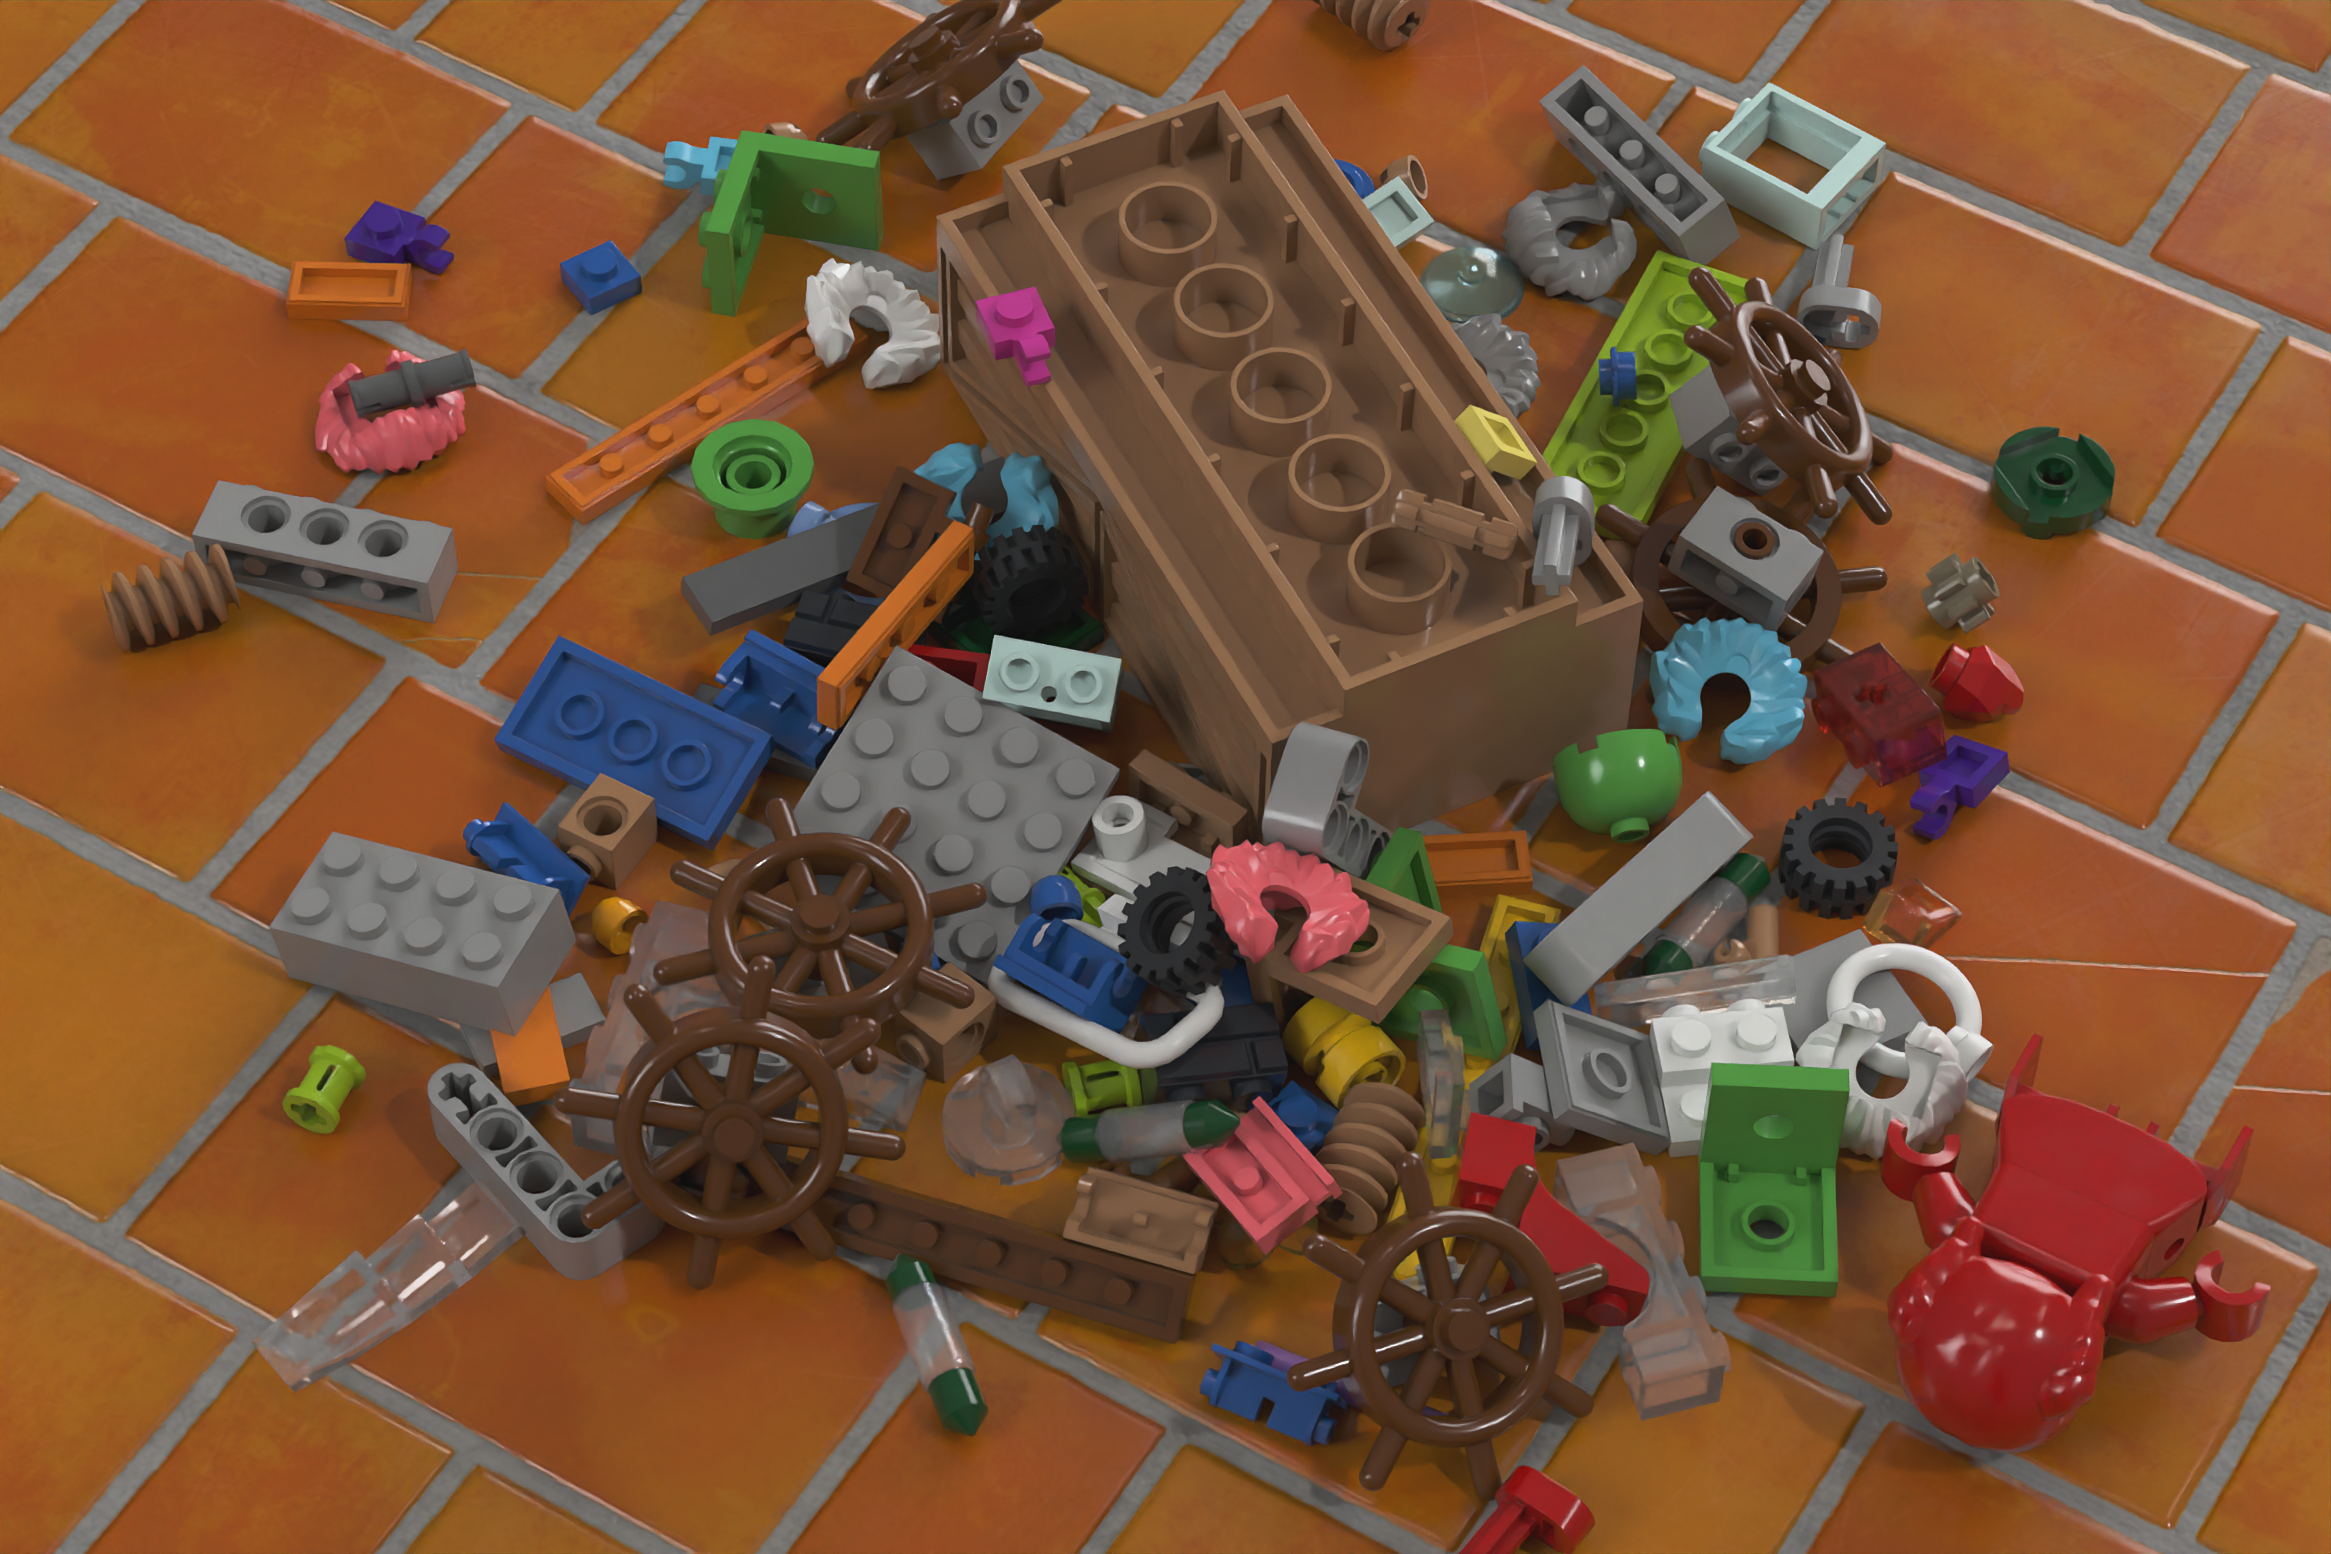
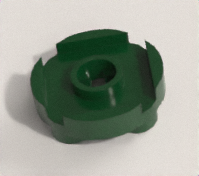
M2042 426L2016 433L2008 438L2000 448L1999 457L1993 466L1990 484L1991 492L1998 507L2010 519L2019 523L2021 530L2027 536L2033 539L2045 540L2053 537L2055 533L2077 532L2092 526L2105 518L2109 513L2115 481V467L2108 453L2092 438L2079 433L2078 441L2069 437L2058 436L2060 428ZM2048 474L2053 480L2064 479L2065 482L2063 485H2050L2042 481V475Z

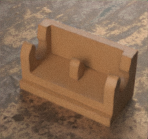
M1088 1167L1087 1173L1082 1175L1076 1187V1192L1079 1193L1073 1214L1071 1213L1067 1218L1063 1238L1195 1274L1203 1268L1220 1202L1101 1168Z

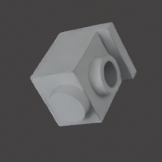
M1509 1053L1469 1084L1470 1112L1537 1127L1534 1154L1549 1143L1557 1146L1566 1144L1575 1132L1576 1128L1554 1121L1545 1071L1541 1065Z

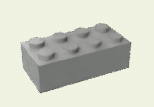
M337 832L331 833L269 927L290 978L490 1031V1029L514 1037L533 1011L576 941L559 889Z

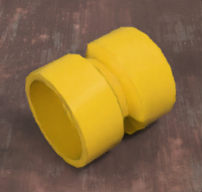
M1318 997L1310 999L1295 1013L1282 1034L1284 1050L1308 1076L1317 1077L1316 1085L1339 1111L1343 1107L1346 1094L1353 1086L1364 1082H1382L1394 1086L1405 1068L1406 1057L1380 1027L1371 1026V1020Z

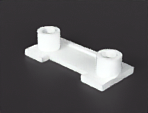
M1119 795L1106 798L1101 802L1092 816L1095 837L1071 861L1074 873L1135 902L1137 897L1133 894V891L1139 884L1145 887L1151 885L1149 876L1159 871L1167 876L1168 867L1178 866L1184 870L1188 867L1206 875L1207 870L1210 868L1211 859L1169 839L1179 829L1176 818L1134 797ZM1277 909L1266 911L1274 918V912ZM1194 911L1185 915L1180 920V923L1192 928ZM1234 950V955L1245 960V957L1240 954L1239 950Z

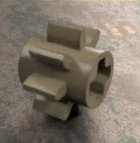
M1953 553L1930 568L1931 570L1926 573L1932 584L1922 590V598L1933 618L1944 629H1949L1959 622L1961 628L1967 634L1991 619V616L1995 614V610L1990 605V602L2000 596V591L1992 574L1978 558L1973 557L1962 564L1958 555Z

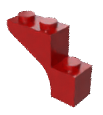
M1470 1112L1458 1148L1448 1206L1484 1211L1491 1214L1516 1167L1528 1164L1537 1170L1534 1157L1537 1127ZM1539 1177V1183L1516 1227L1525 1233L1540 1249L1555 1276L1592 1263L1603 1265L1609 1274L1608 1283L1603 1289L1562 1303L1563 1312L1588 1318L1591 1322L1601 1326L1613 1327L1620 1325L1634 1329L1648 1296L1650 1285L1649 1273L1642 1265L1559 1203L1547 1191ZM1507 1269L1505 1270L1501 1294L1517 1289Z

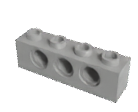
M1582 65L1539 100L1556 139L1602 184L1606 186L1612 185L1620 193L1625 206L1678 257L1706 266L1741 237L1725 199L1587 67Z
M218 480L192 533L195 552L205 565L208 564L209 546L219 544L222 547L234 582L430 623L435 622L458 571L453 528L439 526L430 521H415L381 514L371 509H356L322 502L312 497H298L264 490L254 485H239Z

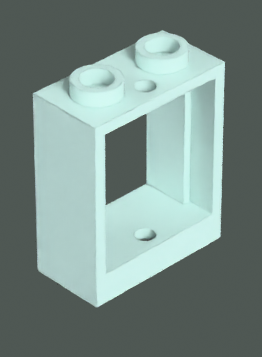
M1769 82L1752 100L1747 98L1738 106L1732 120L1720 132L1713 131L1706 138L1699 153V161L1703 163L1701 177L1725 199L1726 203L1817 250L1821 241L1825 242L1880 184L1886 143ZM1769 138L1830 171L1806 194L1747 163L1745 160Z
M994 635L982 699L1000 702L1025 717L1112 733L1124 675L1122 659ZM1050 697L1056 698L1052 702H1046V700Z

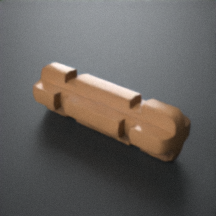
M1402 489L1397 495L1391 514V522L1397 527L1412 532H1417L1418 527L1425 529L1424 536L1474 551L1476 546L1483 547V555L1501 561L1508 560L1515 549L1518 540V527L1514 523L1493 517L1490 523L1484 521L1486 516L1484 513L1437 498L1431 504L1426 502L1427 495L1409 489Z

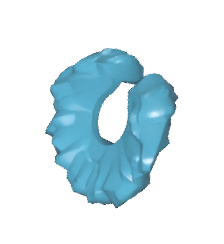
M955 443L934 452L925 464L913 472L958 492L948 516L964 522L966 517L961 507L962 494L968 484L976 477L977 473L983 472L985 467L982 462L980 447L977 444ZM1015 451L1005 459L1004 466L1000 472L1001 480L1008 496V505L1002 518L989 525L986 533L991 535L987 547L990 548L995 545L993 539L1000 534H1003L1005 538L1012 536V529L1023 526L1024 531L1028 532L1033 525H1043L1047 532L1052 526L1056 527L1059 523L1058 500L1050 484L1051 472L1042 464V459L1038 455L1024 457ZM976 553L974 560H980L978 553Z
M1742 617L1729 621L1723 618L1714 622L1703 618L1694 625L1684 624L1675 632L1664 651H1656L1651 656L1649 681L1655 699L1651 709L1658 719L1660 730L1666 734L1678 736L1682 742L1695 738L1702 727L1700 693L1706 681L1721 673H1730L1740 677L1749 687L1751 702L1746 713L1741 718L1732 722L1721 735L1720 757L1722 760H1731L1734 764L1738 765L1767 760L1775 751L1781 750L1794 742L1802 728L1805 717L1803 710L1806 706L1803 697L1806 693L1807 678L1799 673L1801 662L1797 658H1791L1790 647L1778 642L1775 631L1764 630L1760 624L1747 623Z

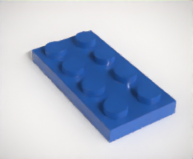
M561 636L557 637L494 738L501 751L585 791L598 775L602 773L655 798L657 825L714 851L777 747L772 734Z

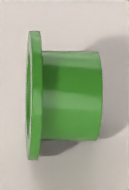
M749 419L728 423L709 433L695 449L691 473L696 491L713 507L716 521L725 531L739 538L762 539L772 537L784 531L792 523L797 514L798 500L811 485L814 461L810 446L795 430L775 421Z

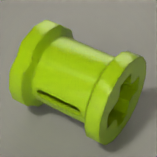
M332 1045L316 1046L308 1059L311 1068L299 1087L289 1089L282 1101L284 1111L295 1123L319 1134H329L335 1130L340 1121L338 1110L351 1090L359 1089L367 1077L365 1068L353 1055Z
M1111 1059L1077 1066L1074 1061L1062 1064L1065 1093L1073 1117L1088 1115L1090 1111L1121 1104H1127L1130 1109L1141 1107L1142 1094L1137 1069L1123 1066Z

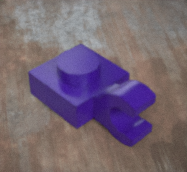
M374 201L344 238L347 254L369 263L405 264L406 261H409L429 272L442 274L454 260L453 253L441 249L450 238L449 231L438 225H426L425 217L378 201Z
M1953 735L1919 770L1921 788L1912 796L1910 807L1924 812V815L1913 826L1914 833L1934 840L1941 838L1948 830L1958 804L1975 809L2010 773L2008 753Z

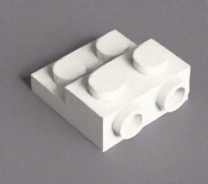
M1743 999L1731 1004L1726 1012L1700 1014L1697 1007L1682 1004L1667 1009L1659 1018H1652L1649 1038L1671 1145L1668 1146L1670 1157L1698 1155L1711 1062L1794 1066L1795 1060L1783 1007L1765 1008L1764 1003L1760 1000Z

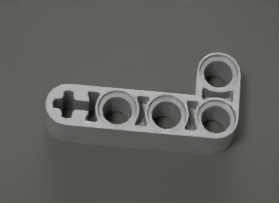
M1300 722L1295 726L1286 743L1262 819V834L1266 842L1270 844L1275 841L1283 843L1285 850H1296L1300 856L1314 853L1319 857L1320 862L1329 863L1331 867L1343 872L1347 871L1350 875L1364 881L1366 880L1374 856L1380 850L1385 849L1394 833L1355 809L1369 763V743L1365 738L1308 722Z
M451 1063L439 1068L431 1076L427 1084V1093L433 1129L437 1139L548 1262L563 1276L574 1280L594 1278L653 1240L663 1231L666 1222L656 1216L642 1201L600 1229L592 1230L585 1227L581 1221V1211L584 1206L625 1179L618 1159L583 1181L489 1078L474 1065ZM536 1191H546L541 1194H532ZM587 1234V1236L581 1238H572L575 1235Z

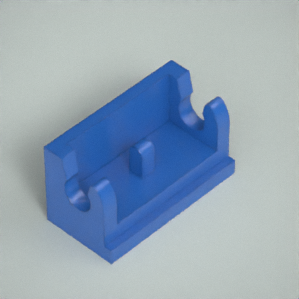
M751 629L744 637L745 641L725 661L715 677V681L727 687L723 688L713 701V707L772 734L777 743V749L817 769L826 759L850 718L837 731L817 722V677L825 668Z
M1036 913L1030 914L1019 926L1004 955L999 954L993 966L1084 1019L1093 1021L1120 1034L1149 982L1132 972L1125 964L1127 959L1121 956L1120 953L1056 917L1044 931L1041 942L1033 947L1034 938L1042 929L1044 918Z

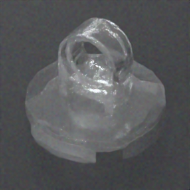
M1012 1054L990 1064L979 1066L958 1079L944 1101L941 1119L942 1136L949 1157L964 1173L976 1178L978 1171L986 1176L1000 1177V1185L1015 1186L1039 1180L1060 1166L1066 1156L1062 1152L1059 1134L1065 1121L1070 1117H1075V1110L1068 1090L1052 1073L1030 1063H1022Z

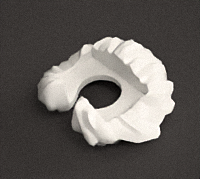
M831 258L822 265L816 277L811 275L807 278L804 308L809 321L807 333L815 346L816 356L824 361V365L827 368L845 360L851 345L855 341L849 317H854L855 322L866 328H874L877 332L889 331V341L878 347L862 367V376L866 388L883 389L901 383H911L916 377L922 376L934 369L940 361V337L937 334L939 330V314H930L929 307L920 300L918 290L905 289L903 282L893 280V273L889 270L877 272L873 266L864 268L861 261L850 265L848 263H836L834 258Z
M1851 1002L1845 1008L1831 1012L1829 1021L1808 1036L1796 1053L1795 1059L1801 1067L1849 1069L1850 1092L1839 1148L1848 1147L1857 1155L1867 1154L1878 1160L1883 1155L1886 1133L1890 1121L1894 1118H1897L1907 1126L1908 1131L1905 1143L1912 1150L1919 1152L1922 1150L1924 1143L1935 1144L1943 1134L1945 1125L1954 1120V1115L1960 1112L1966 1100L1968 1081L1960 1066L1959 1051L1939 1028L1928 1026L1923 1021L1918 1022L1916 1027L1905 1038V1056L1909 1066V1080L1906 1087L1892 1098L1878 1099L1871 1097L1861 1089L1857 1082L1856 1066L1860 1057L1881 1038L1886 1020L1879 1008L1869 1009L1861 1003Z

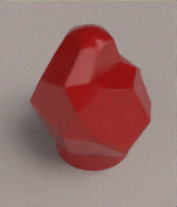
M1955 643L1950 644L1938 661L1928 683V687L1941 693L1945 709L1957 719L1984 722L1994 719L2000 713L2013 715L2019 711L2024 701L2023 686L2012 666L1984 645L1968 647L1966 650Z

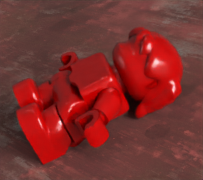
M2036 1033L2031 1037L2009 1075L1995 1121L1996 1143L1990 1180L1978 1204H1976L1960 1178L1955 1174L1961 1147L1959 1133L1944 1136L1940 1153L1932 1155L1923 1154L1912 1150L1906 1145L1908 1128L1897 1118H1894L1890 1121L1886 1133L1880 1166L1882 1182L1887 1189L1900 1199L1913 1202L1924 1243L1932 1249L1908 1270L1905 1277L1891 1290L1887 1298L1888 1322L1895 1337V1362L1902 1388L1911 1404L1932 1426L1969 1446L1995 1452L2015 1453L2035 1449L2049 1443L2066 1431L2075 1418L2078 1408L2087 1404L2095 1394L2097 1375L2103 1361V1347L2110 1337L2128 1343L2148 1344L2196 1328L2197 1331L2213 1340L2239 1342L2251 1337L2259 1329L2271 1285L2258 1282L2250 1290L2243 1293H2232L2219 1287L2218 1284L2224 1265V1259L2219 1249L2206 1254L2198 1262L2192 1284L2184 1276L2158 1278L2180 1258L2196 1233L2214 1225L2224 1212L2240 1184L2254 1128L2244 1125L2219 1170H2216L2185 1156L2169 1143L2157 1138L2160 1125L2151 1121L2146 1131L2118 1119L2120 1107L2110 1103L2104 1113L2072 1100L2049 1096L2033 1089L2044 1038Z

